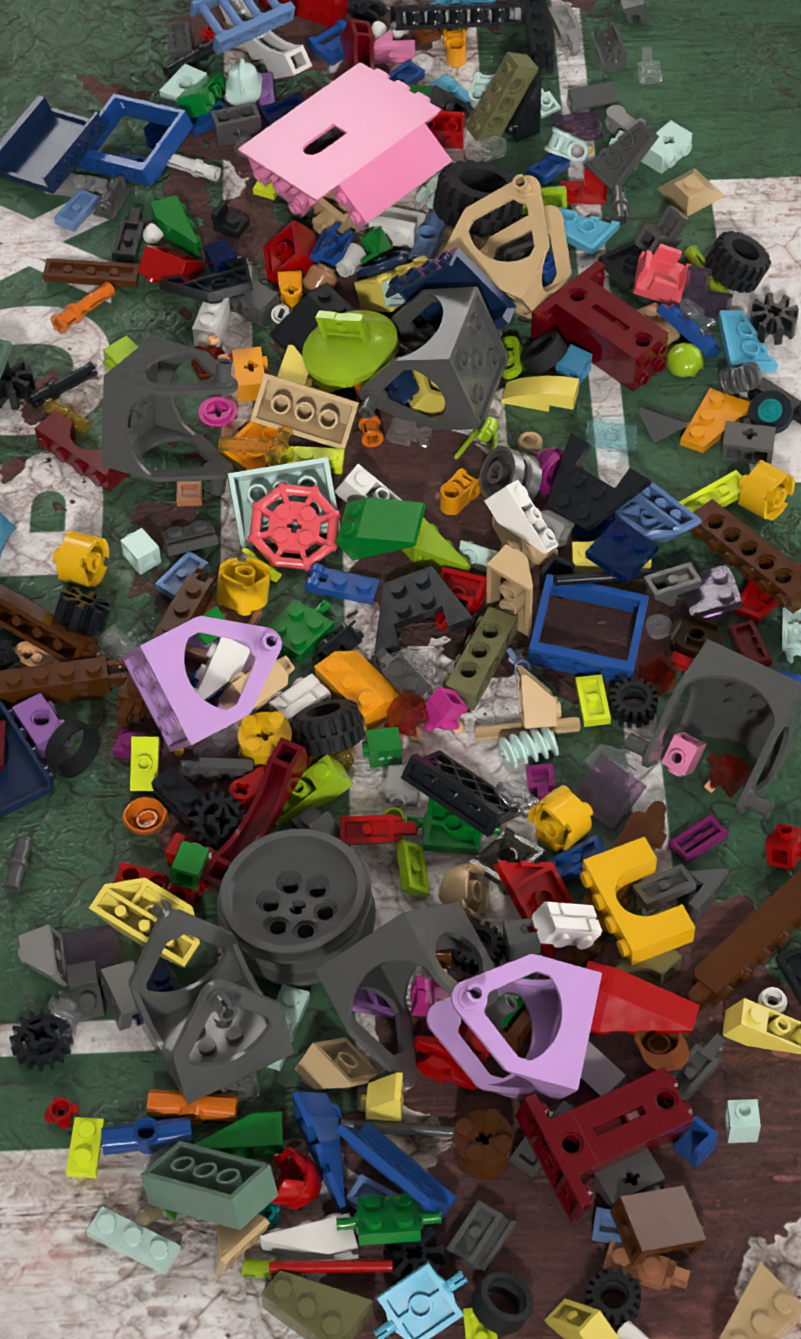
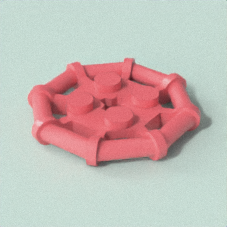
M281 482L258 502H253L251 505L250 535L247 538L249 543L254 544L272 568L303 569L307 572L313 563L319 562L330 552H335L338 548L336 539L338 522L341 517L340 512L333 508L321 494L319 487L315 485L313 487L288 485ZM287 495L308 498L305 503L289 501ZM278 498H282L283 504L278 505L274 511L266 509ZM313 500L326 515L318 516L316 514V511L310 507ZM262 516L269 519L268 531L260 532ZM292 522H297L302 527L297 529L296 533H291V528H287ZM328 523L326 539L319 536L320 524ZM270 539L278 548L277 552L274 554L263 540ZM315 544L322 546L309 557L306 556L305 552L310 546ZM283 553L299 554L301 559L281 556Z

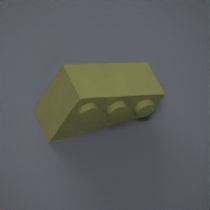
M281 1270L261 1293L263 1308L304 1339H354L374 1315L373 1300Z

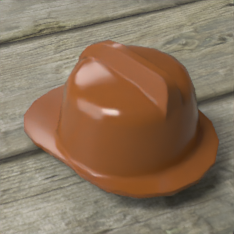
M637 1031V1034H634L643 1060L655 1071L665 1067L667 1072H674L681 1069L688 1062L690 1053L682 1033Z

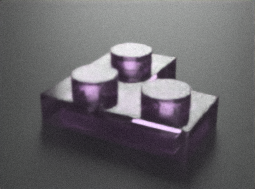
M688 266L682 310L686 314L718 318L720 310L731 311L733 294L709 291L712 269Z

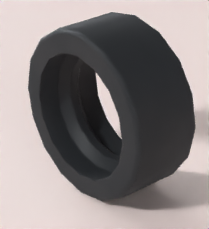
M549 331L530 342L521 352L520 360L530 374H541L555 366L564 357L568 347L557 331Z
M493 1272L488 1274L473 1292L471 1305L474 1315L485 1328L497 1334L510 1335L518 1332L533 1312L534 1301L527 1285L518 1277L507 1272ZM488 1292H498L505 1295L514 1304L517 1315L506 1314L497 1309L489 1299Z

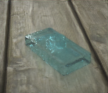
M588 420L585 441L592 447L635 451L637 425Z

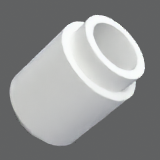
M350 243L344 258L333 266L336 273L342 277L353 275L355 269L362 264L360 260L366 257L364 248L359 244Z

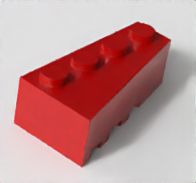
M259 0L260 4L271 7L267 0ZM278 0L280 4L291 1L295 7L294 16L329 28L334 26L335 22L339 19H344L348 14L347 0Z

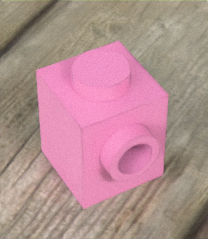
M685 732L674 734L661 763L667 766V770L676 776L689 775L694 772L707 744Z

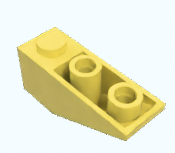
M745 998L725 1011L722 1036L750 1047L801 1054L800 1021Z

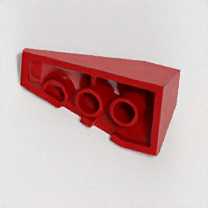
M588 961L586 969L602 973L590 1032L599 1035L627 1031V1034H637V1031H655L656 1033L693 1032L700 1007L699 1004L617 968Z

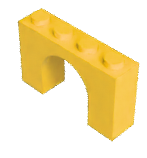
M645 837L584 859L582 872H580V878L584 887L590 888L593 894L592 900L595 908L598 911L602 910L605 916L604 922L610 934L614 933L618 940L617 947L621 956H626L631 966L691 943L694 940L695 926L683 904L652 916L634 915L619 904L616 894L622 887L656 872L657 858Z

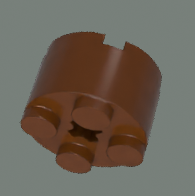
M496 1109L475 1110L456 1122L453 1135L454 1159L459 1169L465 1174L468 1173L476 1176V1179L480 1180L493 1179L503 1174L508 1168L510 1157L513 1154L514 1135L510 1123Z

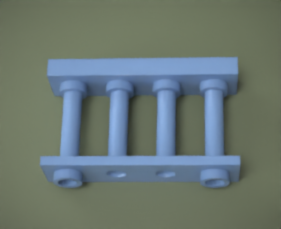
M193 0L190 7V16L195 17L202 14L215 33L213 50L217 55L293 21L295 7L291 1L280 4L278 0H267L272 10L263 13L260 12L253 0H242L254 17L245 22L240 19L229 3L230 0ZM221 5L235 27L223 30L210 9Z

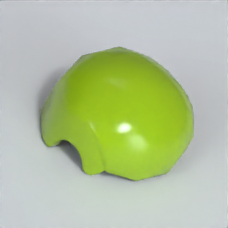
M681 343L675 345L667 354V368L674 376L695 377L700 369H704L702 352L694 344Z

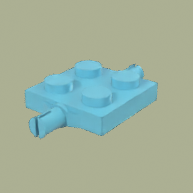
M428 1261L379 1294L377 1299L386 1311L388 1321L373 1330L377 1339H384L394 1331L404 1339H430L464 1316V1312L456 1302L453 1294L454 1290L468 1282L463 1272L460 1270L456 1275L445 1281L436 1273Z

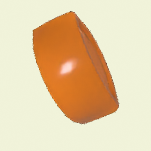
M141 797L133 800L126 807L122 820L124 827L128 828L131 832L141 836H149L160 831L169 821V816L161 802L154 798Z

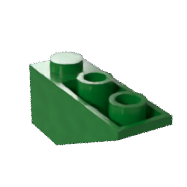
M221 70L184 90L177 97L180 109L186 111L189 119L209 114L226 94L227 79L222 75Z
M177 195L150 202L152 219L154 224L162 231L163 237L195 259H200L199 249L202 248V243L199 235L194 234L195 228L192 219H187L188 213L185 204L180 203Z
M282 1112L251 1113L194 1145L247 1159L273 1161V1154H280L284 1151Z

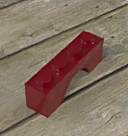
M56 410L35 427L36 442L42 450H48L54 454L60 462L67 463L78 474L85 475L91 479L97 487H103L110 492L129 475L128 473L101 466L102 449L86 450L75 445L76 435L73 422Z

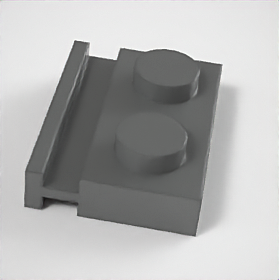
M210 520L196 521L192 525L185 527H171L167 531L161 532L162 541L169 556L219 544L217 534H215Z
M478 1200L446 1248V1254L472 1269L475 1268L484 1276L515 1229L516 1222L508 1220L503 1214Z

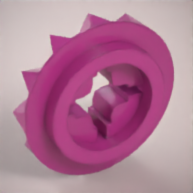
M215 396L208 398L201 403L198 409L199 419H201L203 425H209L211 429L215 426H219L221 429L224 425L231 426L232 421L237 419V406L227 397ZM217 408L221 413L220 417H217L215 414Z

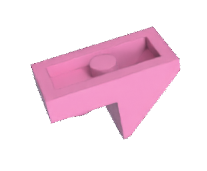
M393 29L374 41V64L406 63L409 60L412 62V59L415 57V40H393Z

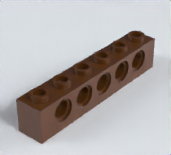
M713 499L693 512L701 518L702 522L690 530L694 538L700 539L707 544L708 548L713 553H718L723 557L729 566H734L738 569L746 580L754 582L762 593L769 594L774 598L781 608L785 607L792 614L801 609V568Z

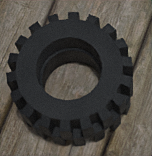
M725 231L719 235L707 254L705 267L708 269V273L713 276V279L722 286L739 293H750L757 288L770 268L771 260L769 259V254L765 251L766 249L750 236L740 232Z
M334 699L319 702L302 709L292 718L297 744L305 747L308 756H325L345 751L358 744L365 736L358 705L352 700Z

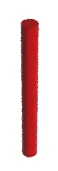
M393 1260L269 1261V1273L278 1274L280 1270L287 1273L393 1272Z

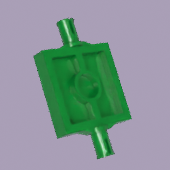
M295 599L266 626L275 630L281 638L282 646L278 657L284 654L302 662L323 639L335 630L334 622L323 616L331 608L329 601L323 599L316 608H310Z
M429 798L428 810L424 818L407 816V822H415L417 828L423 829L424 851L479 855L480 841L484 834L431 798ZM501 825L496 827L495 835H500Z
M410 1194L357 1198L355 1217L336 1218L337 1231L355 1229L359 1238V1246L421 1241L420 1231L423 1228V1224H441L440 1210L422 1212L418 1201Z

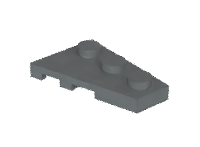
M639 121L619 136L615 143L608 148H603L599 151V155L591 161L587 160L582 165L611 189L615 185H623L660 136Z

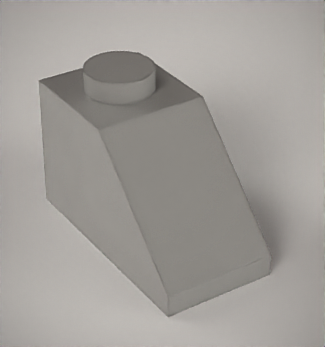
M49 924L19 935L20 947L18 948V955L21 962L63 987L67 986L68 978L62 935Z

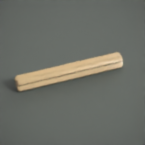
M578 717L557 718V726L548 728L554 734L579 732L581 728L580 719ZM522 722L476 726L474 728V736L476 741L497 740L501 737L508 739L511 734H515L518 737L519 732L523 730L529 735V729L531 728L525 729Z

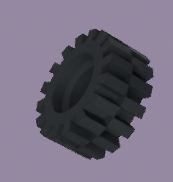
M631 677L629 682L626 678H623L621 684L619 682L615 683V687L611 689L609 711L610 714H613L612 718L614 721L619 719L621 726L626 722L627 728H632V724H636V728H641L642 722L646 726L649 724V720L653 721L655 718L658 694L656 688H652L651 682L648 681L644 684V678H640L638 682L635 681V677ZM634 697L642 700L644 704L640 707H629L623 701Z
M476 920V925L472 926L480 940L488 945L487 953L491 961L495 962L498 967L503 957L501 932L498 933V928L495 925L490 928V922L485 921V924L481 925V920ZM452 949L453 959L455 958L457 967L461 965V971L465 973L468 968L469 975H474L475 971H479L478 960L474 954L461 949Z
M612 1267L607 1268L606 1273L600 1270L597 1272V1277L592 1276L590 1278L589 1284L586 1287L585 1303L586 1306L600 1310L613 1330L614 1325H618L620 1329L627 1321L632 1323L634 1317L637 1318L642 1293L641 1289H638V1281L636 1279L632 1280V1274L628 1272L626 1275H623V1269L618 1268L617 1272H613ZM607 1289H617L623 1293L625 1302L619 1308H608L601 1300L602 1293Z

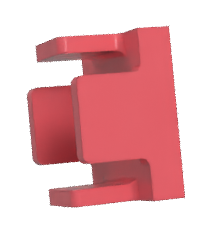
M663 244L658 246L654 254L649 250L646 252L642 251L638 258L633 293L667 305L675 304L679 306L682 293L690 281L692 265L677 263L682 251Z

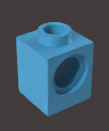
M570 345L564 357L556 364V376L579 378L580 385L591 371L592 354L574 345Z

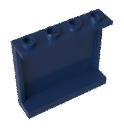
M38 95L0 140V177L54 194L107 128L98 112H95L89 119L52 108L44 96Z
M458 247L449 252H442L433 260H426L417 268H410L401 276H394L388 284L389 289L385 295L386 298H389L399 293L409 302L425 289L478 287L496 329L509 324L517 308ZM432 302L420 313L436 331L443 317V308L440 302Z
M0 701V721H6L7 724L4 771H0V818L53 792L51 781L54 780V776L48 765L43 766L41 764L42 758L36 746L30 747L28 743L30 740L23 727L18 728L16 725L18 721L11 708L6 709L2 701Z

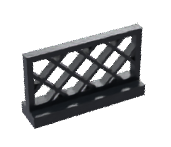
M441 750L424 757L417 753L411 755L401 776V779L486 837L493 835L497 826L523 815L525 811L524 806Z

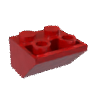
M441 110L427 127L443 148L464 149L467 132V113Z

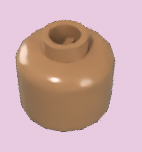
M320 262L318 265H311L302 281L303 286L307 288L306 294H309L325 283L333 289L337 282V276L334 274L335 270Z

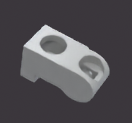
M612 105L606 110L605 127L615 137L620 130L626 132L639 121L647 126L646 120L641 117L637 120L634 119L620 105Z

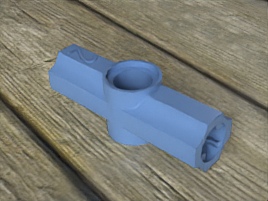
M435 211L428 213L423 226L418 229L417 240L409 255L407 264L421 256L432 259V256L438 252V243L446 224L438 218Z

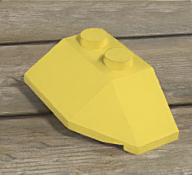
M147 878L104 884L89 907L92 912L117 931L145 947L157 921V917L152 912V907L156 902L164 909L160 900H167L172 910L180 909L195 916L191 905ZM188 934L182 935L175 940L169 941L160 957L185 968L199 947L200 939Z

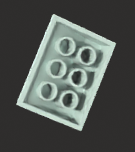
M328 457L228 473V484L241 548L254 546L253 543H249L247 538L250 535L251 505L275 489L278 483L284 482V484L306 487H313L315 485L319 487V491L333 508L338 511ZM287 495L289 501L305 503L308 498ZM278 498L266 509L274 511L278 505L283 504L282 498ZM313 500L310 507L316 511V514L318 516L326 515ZM262 516L260 532L268 531L269 519ZM340 521L338 522V531H337V532H339V529H340ZM292 522V524L287 526V528H291V533H296L297 529L302 528L297 522ZM328 523L320 524L319 535L327 534ZM270 539L263 540L266 544L274 543Z

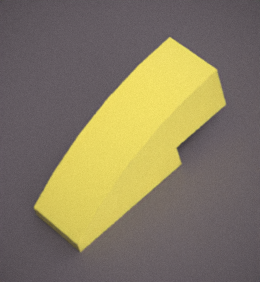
M532 376L508 381L501 403L549 412L551 406L573 410L579 392V378Z

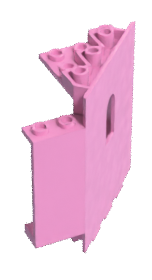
M361 62L238 148V151L248 158L257 181L263 183L265 187L272 182L276 193L286 199L289 203L290 211L300 219L324 196L333 191L336 201L345 207L349 213L350 220L355 225H358L360 229L452 162L451 158L427 127L442 109L429 103L431 99L420 92L412 93L409 91L410 86L399 80L393 82L388 79L390 76L379 68L373 70ZM333 127L346 133L318 154L308 155L304 153V149L310 143Z

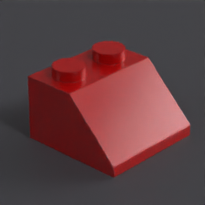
M293 220L263 246L267 281L279 282L278 272L301 270L302 279H304L311 265H318L309 256L316 243L314 231Z
M146 245L138 273L145 275V280L158 284V280L176 275H181L190 281L199 276L205 268L206 262L167 247Z

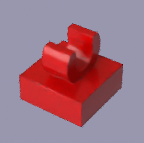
M674 651L670 661L675 666L671 668L670 676L675 678L679 670L686 672L694 659Z

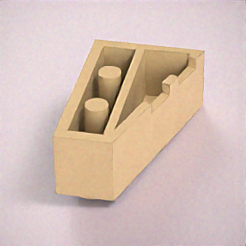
M760 1262L719 1339H782L801 1321V1302Z

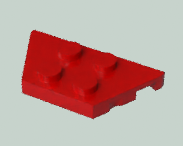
M500 861L493 865L522 919L532 920L533 913L544 902L575 904L553 862H540L536 864L530 861H521L519 863ZM534 923L532 926L526 927L529 933L538 931V929H535ZM541 943V956L550 959L554 958L556 947L553 944Z

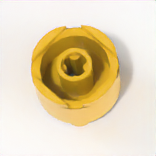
M760 460L749 475L745 474L740 479L738 487L741 489L738 504L763 519L774 520L788 505L784 501L788 494L792 496L795 488V479L768 462Z
M68 530L60 548H56L53 553V562L57 564L59 580L85 587L97 586L102 581L107 570V566L103 564L105 557L109 558V545L106 539L98 536Z
M238 557L230 558L220 564L216 602L219 605L236 610L239 615L247 616L252 611L261 609L267 604L271 573H269V567L259 560L246 558V562L237 561Z
M258 712L244 717L238 730L241 759H252L255 769L267 765V761L281 737L293 742L291 726L281 712Z
M561 785L559 788L552 790L529 810L528 821L530 825L534 822L537 828L534 834L542 844L552 851L558 852L562 849L564 852L590 832L593 810L588 803L581 802L567 786Z

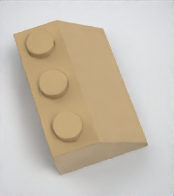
M505 544L487 564L486 611L488 607H492L518 617L517 630L529 637L532 630L533 584L528 558L520 550L513 549Z

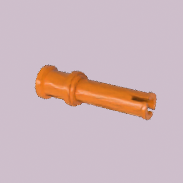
M105 282L80 301L66 305L65 310L59 314H53L50 320L55 330L60 334H64L71 325L80 323L86 313L115 295L114 287L110 283Z
M365 381L354 386L357 401L361 402V405L363 401L359 397V391L361 386L366 383ZM375 412L373 418L366 419L360 416L358 421L359 429L363 433L361 440L366 447H376L384 440L383 433L379 430L380 419Z

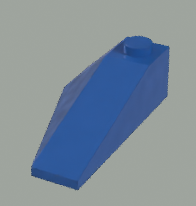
M294 1092L292 1093L295 1121L314 1162L320 1168L323 1182L337 1213L346 1214L340 1135L335 1132L339 1127L338 1119L342 1118L336 1102H330L326 1093Z

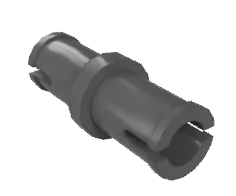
M618 184L611 189L613 198L611 210L614 212V221L618 222L619 220L620 227H624L629 224L628 210L630 205L628 199H626L625 186L621 189L622 185Z
M20 835L16 837L12 857H9L7 861L9 868L3 889L11 893H19L24 873L29 868L28 857L33 840L27 836Z

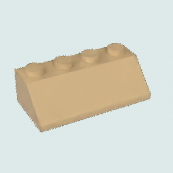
M264 373L250 421L345 450L355 426L361 402Z

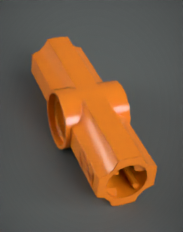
M150 1089L147 1099V1115L166 1118L190 1117L191 1125L202 1124L204 1120L236 1122L239 1098L238 1095L211 1093L187 1104L180 1091Z

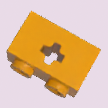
M261 347L232 350L235 379L238 381V402L255 401L264 371H268L267 356H262Z

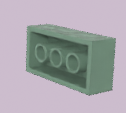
M182 1141L176 1143L140 1174L149 1205L237 1230L245 1227L248 1222L278 1196L270 1164Z

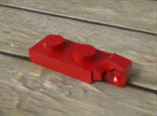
M394 814L340 817V840L348 846L396 844V842L403 839V836H417V824L415 822H402V816H395Z

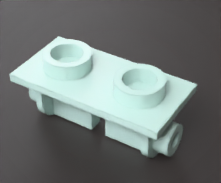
M461 540L459 554L468 559L471 568L487 573V564L498 551L473 544V541L466 542Z

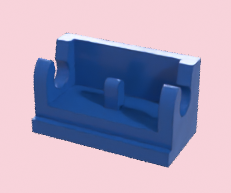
M335 223L329 229L321 231L309 256L317 264L320 262L332 268L344 258L355 234L351 230L346 231L343 235L337 234L336 230L340 228L341 223Z

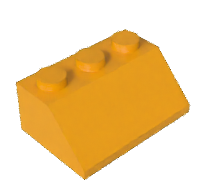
M335 651L314 666L316 678L320 681V684H323L330 691L333 700L346 699L357 703L365 732L366 730H373L408 704L407 699L358 651Z

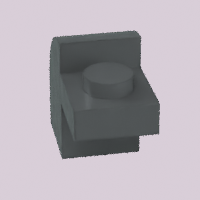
M669 205L657 225L648 223L644 225L634 244L644 252L647 250L652 251V254H654L660 244L676 248L682 241L679 235L688 223L689 218L675 206Z

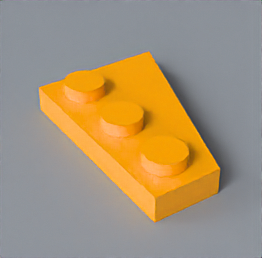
M710 388L682 435L680 445L704 453L723 437L726 421L740 422V419L749 413L751 402Z
M250 421L220 449V454L241 471L264 468L283 431Z

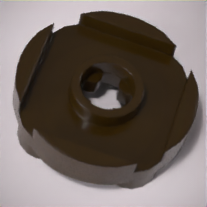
M690 616V620L682 621V618H679L671 626L669 634L670 650L695 659L708 639L721 645L723 635L722 632L721 634L718 632V626L707 618Z

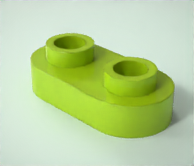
M507 336L502 339L509 359L502 377L504 379H513L523 370V363L520 360L523 349L517 337Z

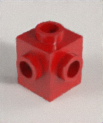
M779 823L775 830L768 834L766 839L767 865L792 871L795 869L801 859V828Z

